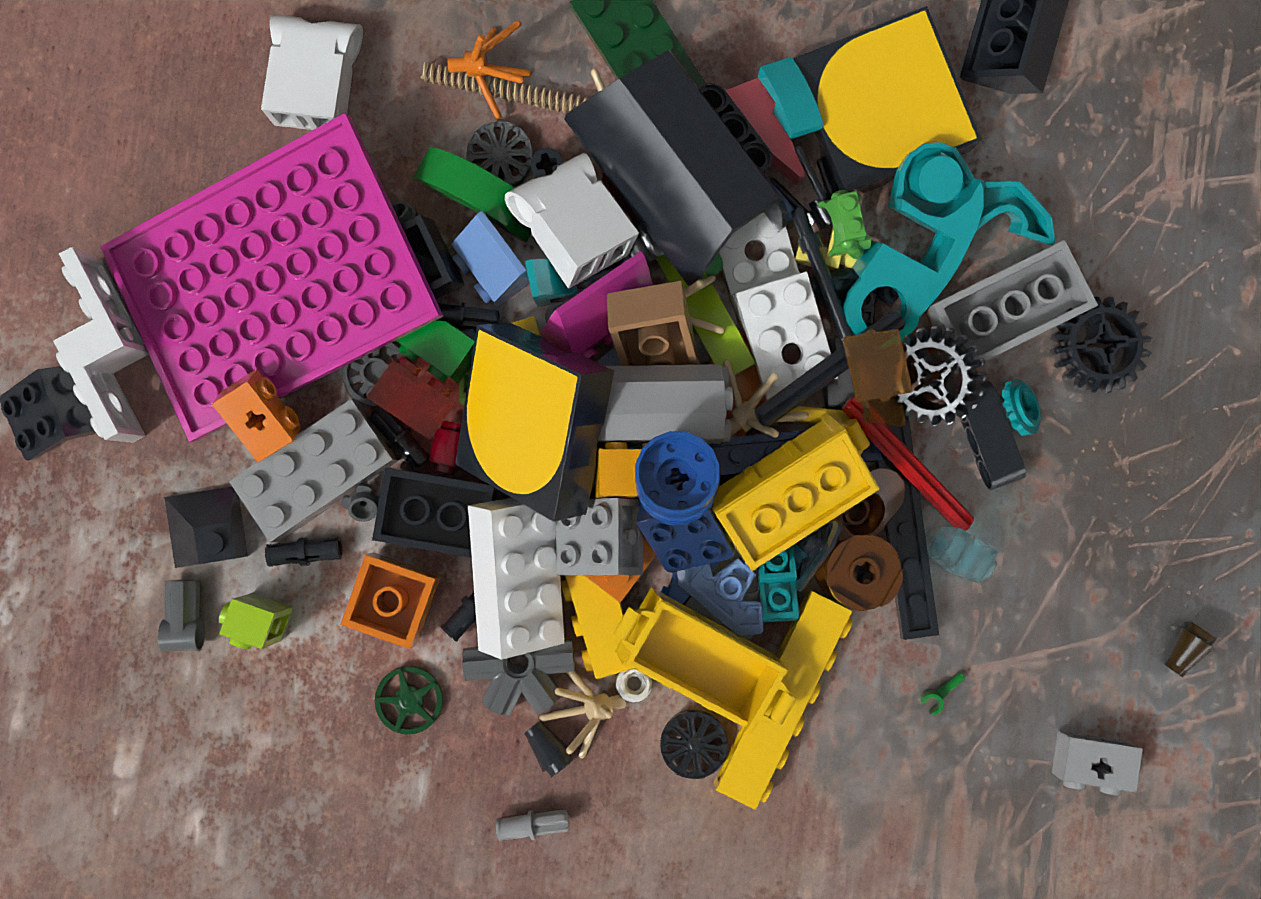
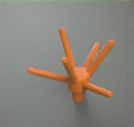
M516 20L497 35L498 30L496 27H492L485 38L483 35H479L473 50L465 51L464 57L448 58L449 73L466 72L468 77H475L496 119H500L502 115L483 76L490 75L508 81L523 83L524 77L522 76H530L531 71L517 67L488 64L486 53L520 28L522 24L519 20Z

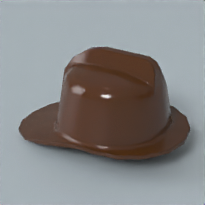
M889 468L870 470L880 489L834 518L844 524L839 537L840 541L852 535L868 534L878 536L903 503L905 488L904 482L898 473Z

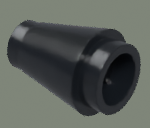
M539 721L524 733L542 772L547 771L551 778L575 760L571 754L566 752L568 746L545 726L542 721Z

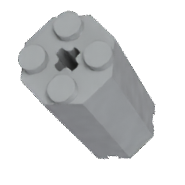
M721 364L606 366L614 370L605 422L601 429L597 446H605V443L623 442L627 443V446L642 445L643 443L650 442L654 437L669 431H686L702 438L707 444L730 442L731 426L730 420L726 419L727 410H732L733 392L732 387H728L729 375L727 367H722Z

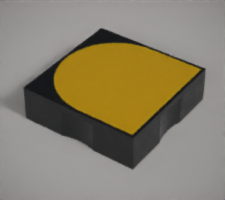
M927 6L793 58L805 77L820 111L823 127L820 130L814 131L819 143L821 159L824 161L835 192L846 190L849 193L857 191V193L863 194L886 185L894 179L896 170L905 156L922 144L942 142L957 148L960 155L970 152L981 141Z
M513 323L477 325L455 465L553 522L586 515L596 468L597 443L605 422L614 370L578 353L560 350L548 342L547 339Z

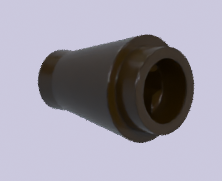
M1190 622L1186 628H1181L1169 658L1164 665L1181 677H1184L1191 668L1215 649L1212 645L1217 638L1193 622Z

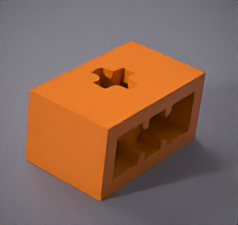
M257 369L222 390L212 402V406L257 462L262 461L293 442L302 428L295 411L284 405L277 396L274 384L267 377H263Z

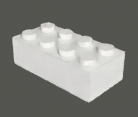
M513 498L468 505L478 650L502 660L564 644L560 575L556 574V521L549 520Z

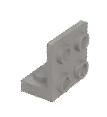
M626 498L589 499L586 515L556 521V574L643 575V533L636 524L640 500Z

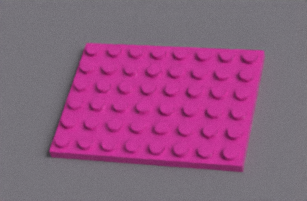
M346 113L100 246L189 442L198 441L228 425L212 406V402L222 390L256 369L263 377L271 380L277 390V396L281 399L443 317L351 116Z

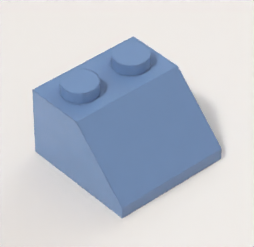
M483 211L479 212L452 242L451 245L457 252L452 257L464 275L471 271L479 281L473 287L485 303L493 300L496 306L499 307L530 284L527 270Z

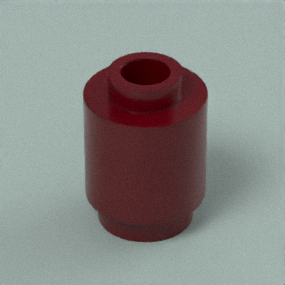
M442 420L440 428H436L428 462L434 464L433 471L454 476L455 470H463L455 465L461 424Z

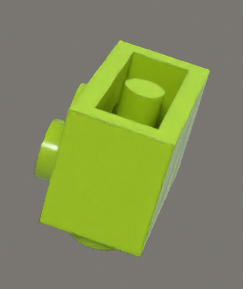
M256 593L232 598L231 602H226L220 613L219 623L222 624L219 635L230 638L229 644L238 648L251 649L252 646L259 649L266 648L282 641L293 606Z

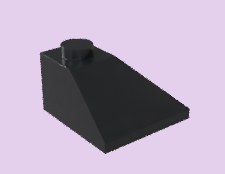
M232 486L164 497L175 568L248 556L239 496Z

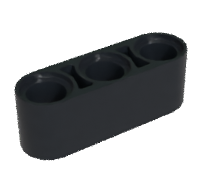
M990 381L979 383L985 388V393L981 396H975L979 402L978 406L974 409L967 407L969 414L963 419H959L981 478L988 490L991 491L1024 479L1026 477V469L998 393Z

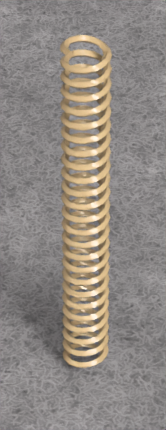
M424 62L423 73L420 78L424 79L426 83L431 80L432 84L438 82L440 86L445 84L446 87L452 86L453 89L459 87L461 91L463 89H466L467 92L472 90L474 94L479 91L483 95L479 85L475 90V77H472L471 85L468 88L469 77L467 73L465 74L463 86H461L463 72L458 73L456 84H454L455 73H451L448 83V65L445 67L442 82L440 80L441 64L438 65L435 80L433 78L434 62L431 64L430 74L427 79L428 62ZM488 75L486 79V84L488 88L491 78L490 75ZM494 77L490 92L495 99L500 96L504 100L507 97L509 102L514 99L518 103L521 100L523 105L528 101L529 106L535 103L537 108L542 104L543 109L549 106L550 111L556 108L557 112L563 110L564 114L573 110L574 95H570L566 107V92L563 93L559 106L560 92L557 91L552 105L553 90L551 89L545 104L546 88H543L538 102L539 87L537 86L531 101V84L528 87L525 100V83L522 84L517 98L518 83L515 82L510 97L511 81H508L503 96L504 79H501L499 90L496 94L498 78ZM580 95L577 97L574 108L580 105Z

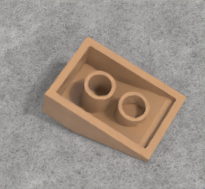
M682 281L607 294L608 329L621 366L700 365Z

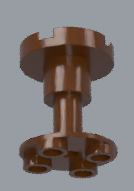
M863 534L852 535L842 541L838 539V543L816 571L814 578L821 590L830 598L851 609L868 611L879 606L882 607L894 599L902 585L903 570L898 559L899 556L891 544L880 537Z

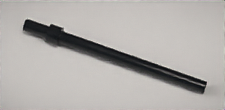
M799 207L790 212L800 236L798 243L802 254H807L843 346L855 336L846 321L843 305L820 249L823 247L818 232L813 231L805 208ZM861 359L851 369L864 402L874 413L883 411V407L865 361Z

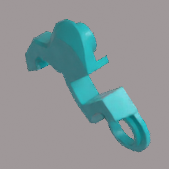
M942 142L922 144L907 154L896 170L888 207L936 234L920 263L883 243L871 240L870 249L864 250L862 257L857 259L853 265V269L859 278L848 291L845 300L844 312L846 321L854 336L859 335L868 328L862 319L861 311L866 296L878 287H892L901 299L900 315L905 322L903 330L878 348L897 345L918 326L919 317L929 308L951 280L961 264L976 231L986 222L1005 212L1011 219L1008 229L1009 233L1053 246L1055 235L1051 215L1020 181H983L975 179L957 148Z

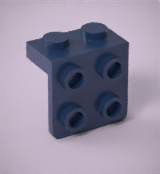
M685 481L673 483L672 485H674L675 490L679 491L682 490V485ZM641 502L639 503L636 524L666 571L677 572L733 557L734 547L712 510L713 504L696 521L686 525H668L654 519L642 507Z

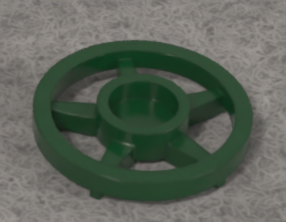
M403 666L394 669L381 680L375 693V709L382 723L390 730L405 735L417 734L429 728L440 715L443 706V693L439 682L430 672L417 666ZM404 672L420 674L430 684L420 689L417 686L409 685ZM399 674L400 689L396 692L395 696H382L386 683L393 676ZM434 687L437 704L434 714L431 716L423 707L424 694ZM382 702L394 704L399 712L396 724L390 721L384 713ZM417 713L428 720L418 727H401L407 715Z

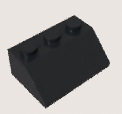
M981 0L960 78L963 81L1009 94L1043 93L1069 0Z

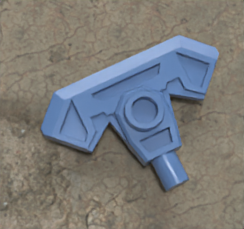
M736 558L715 575H712L710 564L677 571L678 585L738 636L755 635L763 632L761 602L742 600L756 575L754 571L750 570L743 559Z

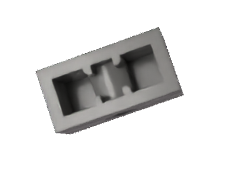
M1058 730L1052 774L1063 780V785L1069 788L1086 790V785L1098 786L1100 792L1122 796V790L1137 791L1143 749L1128 741ZM1100 762V766H1093L1092 768V763L1097 764Z

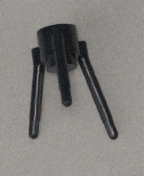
M797 146L795 152L818 197L808 204L811 211L809 212L806 208L805 210L811 226L816 224L821 231L833 223L828 211L825 208H818V203L830 200L835 191L823 159L819 158L817 165L827 193L824 192L803 149ZM769 178L794 209L804 207L775 178Z

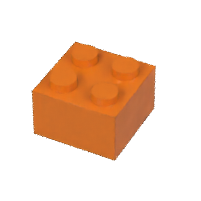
M374 552L365 554L340 625L411 649L418 644L441 576Z

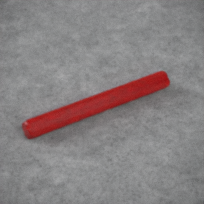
M859 396L851 397L842 407L843 412L850 419H857L864 434L958 532L968 530L974 522V517Z

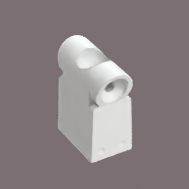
M271 14L270 32L273 46L270 48L261 110L274 126L314 130L343 113L347 114L353 72L352 65L361 48L363 39L362 26L360 24L335 21L310 23L301 17Z
M585 153L562 163L551 175L532 179L505 194L507 207L518 221L531 228L533 237L568 289L628 256L639 234L603 183L597 181L593 164Z

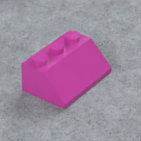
M641 251L558 307L539 335L560 350L578 353L588 359L593 358L597 354L595 348L603 342L607 346L613 344L608 329L607 294L653 286L647 261Z

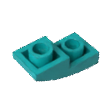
M789 57L761 66L758 78L775 101L773 114L789 138L793 139L822 129L823 121L817 103L794 59Z
M792 545L757 568L759 602H761L763 622L795 621L799 619L795 583L797 574L794 547Z

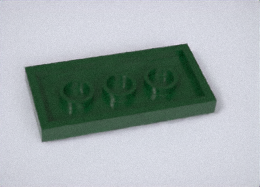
M571 0L569 2L571 10L616 80L663 52L671 50L698 88L706 84L653 0Z

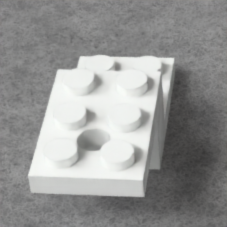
M763 212L733 233L719 253L723 260L722 272L740 330L745 329L761 385L773 373H777L779 376L765 394V399L768 400L831 355L808 274L807 272L799 274L786 226L778 232ZM757 241L763 246L764 255L761 260L751 261L746 257L744 249L748 242ZM788 343L796 344L801 350L800 359L792 365L786 363L781 355L783 347Z
M70 247L59 253L65 265L62 267V272L67 281L72 286H76L81 296L79 305L88 318L93 320L53 340L59 351L56 353V358L61 367L66 372H70L76 384L73 386L74 393L82 404L87 405L92 415L90 422L97 435L104 438V440L134 443L146 435L113 373L149 355L103 261L74 247Z

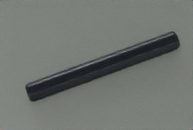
M889 312L757 407L754 414L762 426H771L903 330L905 322L898 312Z

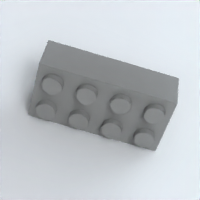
M1063 240L933 304L926 310V314L931 326H940L942 334H944L946 329L954 328V340L963 334L968 335V341L964 346L967 349L973 345L979 346V350L972 354L974 360L984 358L987 361L1098 306L1066 241ZM944 351L948 360L951 359L952 356ZM960 367L955 370V374L961 373Z
M354 399L348 400L298 434L293 442L262 461L255 463L229 481L269 542L282 541L341 501L345 495L354 492L359 484H366L381 474L385 467L389 468L400 461L392 448L388 447V442L382 433L371 422L370 415L361 402Z

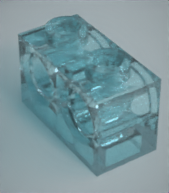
M945 526L941 527L928 549L930 561L960 579L978 584L983 579L987 580L993 574L997 566L995 558L999 551L963 529Z

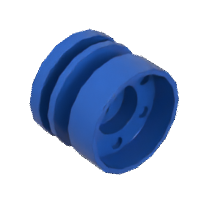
M669 431L654 437L642 448L635 463L636 490L642 507L654 519L668 525H686L700 519L711 508L719 485V463L713 449L702 438L686 431ZM679 475L680 481H685L682 485V490L677 491L674 485L670 484L672 476Z

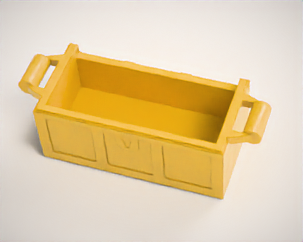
M826 413L821 416L822 421L791 441L789 440L782 447L754 465L747 467L743 472L718 487L712 510L729 540L733 543L751 571L880 489L861 457L863 450L870 445V442L857 419L838 423Z
M652 587L639 609L635 610L632 607H628L614 632V635L621 639L615 652L623 666L636 669L660 682L665 687L694 700L708 710H712L739 724L745 731L751 734L759 721L777 722L782 725L797 699L790 694L782 682L789 668L775 654L742 636H738L726 627ZM778 689L782 690L783 693L770 716L765 715Z

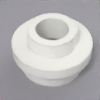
M633 668L618 674L616 689L624 700L639 702L650 694L652 679ZM631 677L638 678L640 686L636 691H631L627 686V682Z

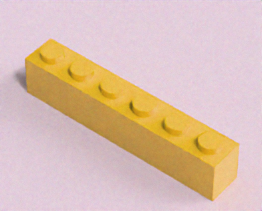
M807 589L798 608L799 619L791 622L776 653V656L789 668L782 682L790 694L797 699L782 725L777 722L759 721L752 734L745 731L741 726L714 780L716 791L756 810L760 801L765 803L773 788V782L770 781L776 768L779 770L783 768L789 755V750L786 747L792 735L795 737L799 735L805 722V717L802 714L808 703L813 704L821 689V684L818 681L824 670L828 672L831 669L837 656L834 648L840 637L844 639L847 636L853 623V619L849 618L852 613L851 610ZM778 689L765 715L770 716L783 693L782 690Z

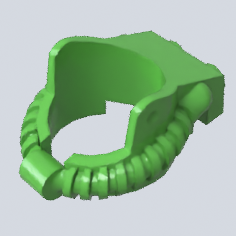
M839 190L832 194L830 200L818 203V208H825L828 211L833 223L834 243L829 252V257L849 254L851 258L859 259L864 254V250L871 247V237L866 236L859 204L862 196L857 191L849 193L846 190Z

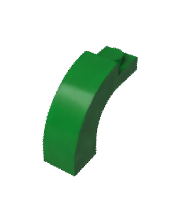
M429 147L413 179L441 197L454 200L477 213L483 211L490 221L517 239L527 242L532 233L531 228L518 221L505 202V194L514 189L513 186L457 155L442 149Z

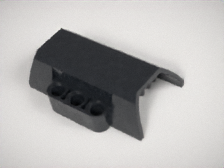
M671 50L663 52L619 78L565 115L564 120L688 286L702 279L712 261L733 233L763 212L778 232L787 225L785 202L764 175L772 162L770 149L728 93L715 83H706L698 88Z

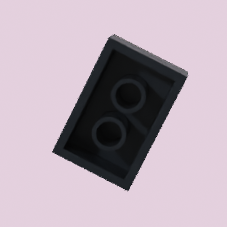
M385 467L372 541L472 558L468 505L496 501L498 489L483 483Z

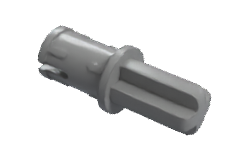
M529 810L527 815L499 817L496 819L497 838L499 842L525 837L536 840L539 835L567 832L570 826L567 810L535 814L533 810Z

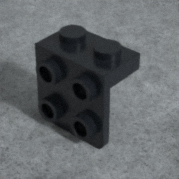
M61 366L37 369L0 396L2 413L9 422L17 448L27 461L38 458L62 441L96 433L90 422L92 415L87 405L82 404L74 393L73 386L76 384L70 372H66Z

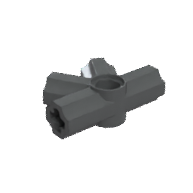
M572 638L564 639V644L525 653L524 655L528 658L529 662L521 667L512 664L510 658L501 660L479 651L478 647L463 648L462 651L465 681L492 679L482 704L490 711L499 715H511L521 692L537 714L546 711L563 697L555 694V689L559 688V686L550 674L575 671Z

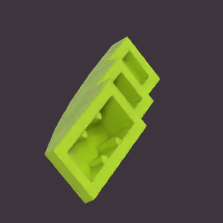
M665 254L656 258L669 283L682 281L684 289L689 287ZM706 273L704 274L701 280L708 277ZM712 283L686 298L690 317L724 328V332L719 334L693 326L714 365L721 364L724 367V361L728 360L731 363L734 375H737L756 364Z

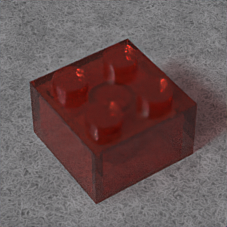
M401 356L399 361L391 357L367 390V398L430 440L455 405V402L449 397L453 391L434 377L427 382L418 376L422 370L405 357Z

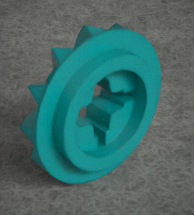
M1020 379L1006 382L1005 388L1002 390L1004 398L1002 406L1006 409V417L1010 419L1012 428L1017 430L1022 436L1037 433L1041 421V409L1035 393Z

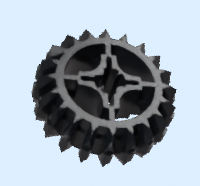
M1096 296L1094 298L1098 306L1056 326L1061 332L1052 334L1050 339L1058 342L1059 346L1052 348L1049 353L1060 355L1061 360L1056 361L1054 367L1061 368L1065 366L1067 370L1063 373L1062 379L1069 380L1075 377L1074 388L1080 389L1086 385L1088 393H1096L1099 389L1102 394L1112 392L1113 387L1116 390H1121L1126 387V381L1134 382L1137 380L1138 376L1135 371H1142L1147 367L1140 358L1149 357L1152 353L1148 349L1143 348V344L1150 342L1152 337L1142 336L1141 330L1147 327V323L1141 322L1137 324L1135 321L1140 311L1134 310L1126 313L1128 302L1123 301L1115 306L1113 297H1107L1102 302L1100 297ZM1088 319L1089 327H1086V337L1082 342L1076 343L1077 333L1081 325ZM1110 322L1119 330L1122 336L1115 334L1111 330ZM1096 341L1104 344H1113L1104 349L1097 348V346L1087 347V345L1094 344ZM1120 348H1124L1121 362L1112 371L1116 352ZM1079 355L1086 356L1090 360L1091 368H1095V371L1089 369L1081 361Z
M938 325L931 327L930 332L924 327L916 330V337L908 334L903 338L905 345L898 344L894 347L893 350L898 357L888 359L887 363L895 370L887 372L885 378L894 380L895 384L890 386L887 392H898L900 397L894 401V405L900 406L905 403L908 407L905 409L904 416L907 417L917 412V423H923L929 417L932 426L939 425L942 419L946 424H952L955 422L956 416L963 419L969 414L967 407L972 409L977 407L979 402L975 396H981L985 393V388L976 383L988 378L987 373L977 371V368L986 363L985 359L979 358L974 360L972 354L979 350V346L973 345L967 349L964 346L968 341V335L966 334L954 340V328L946 329L944 334H942V330ZM925 348H939L949 353L952 358L948 361H942L933 353L929 354ZM913 359L916 361L914 366L918 371V378L914 384L912 383L910 372ZM945 367L948 368L941 374L942 378L937 381L933 380L925 385V382L931 378L930 374L940 371ZM958 367L961 369L963 380L959 394L956 392L958 387L953 378L954 372ZM922 392L934 393L939 400L943 398L946 403L931 402L920 394Z

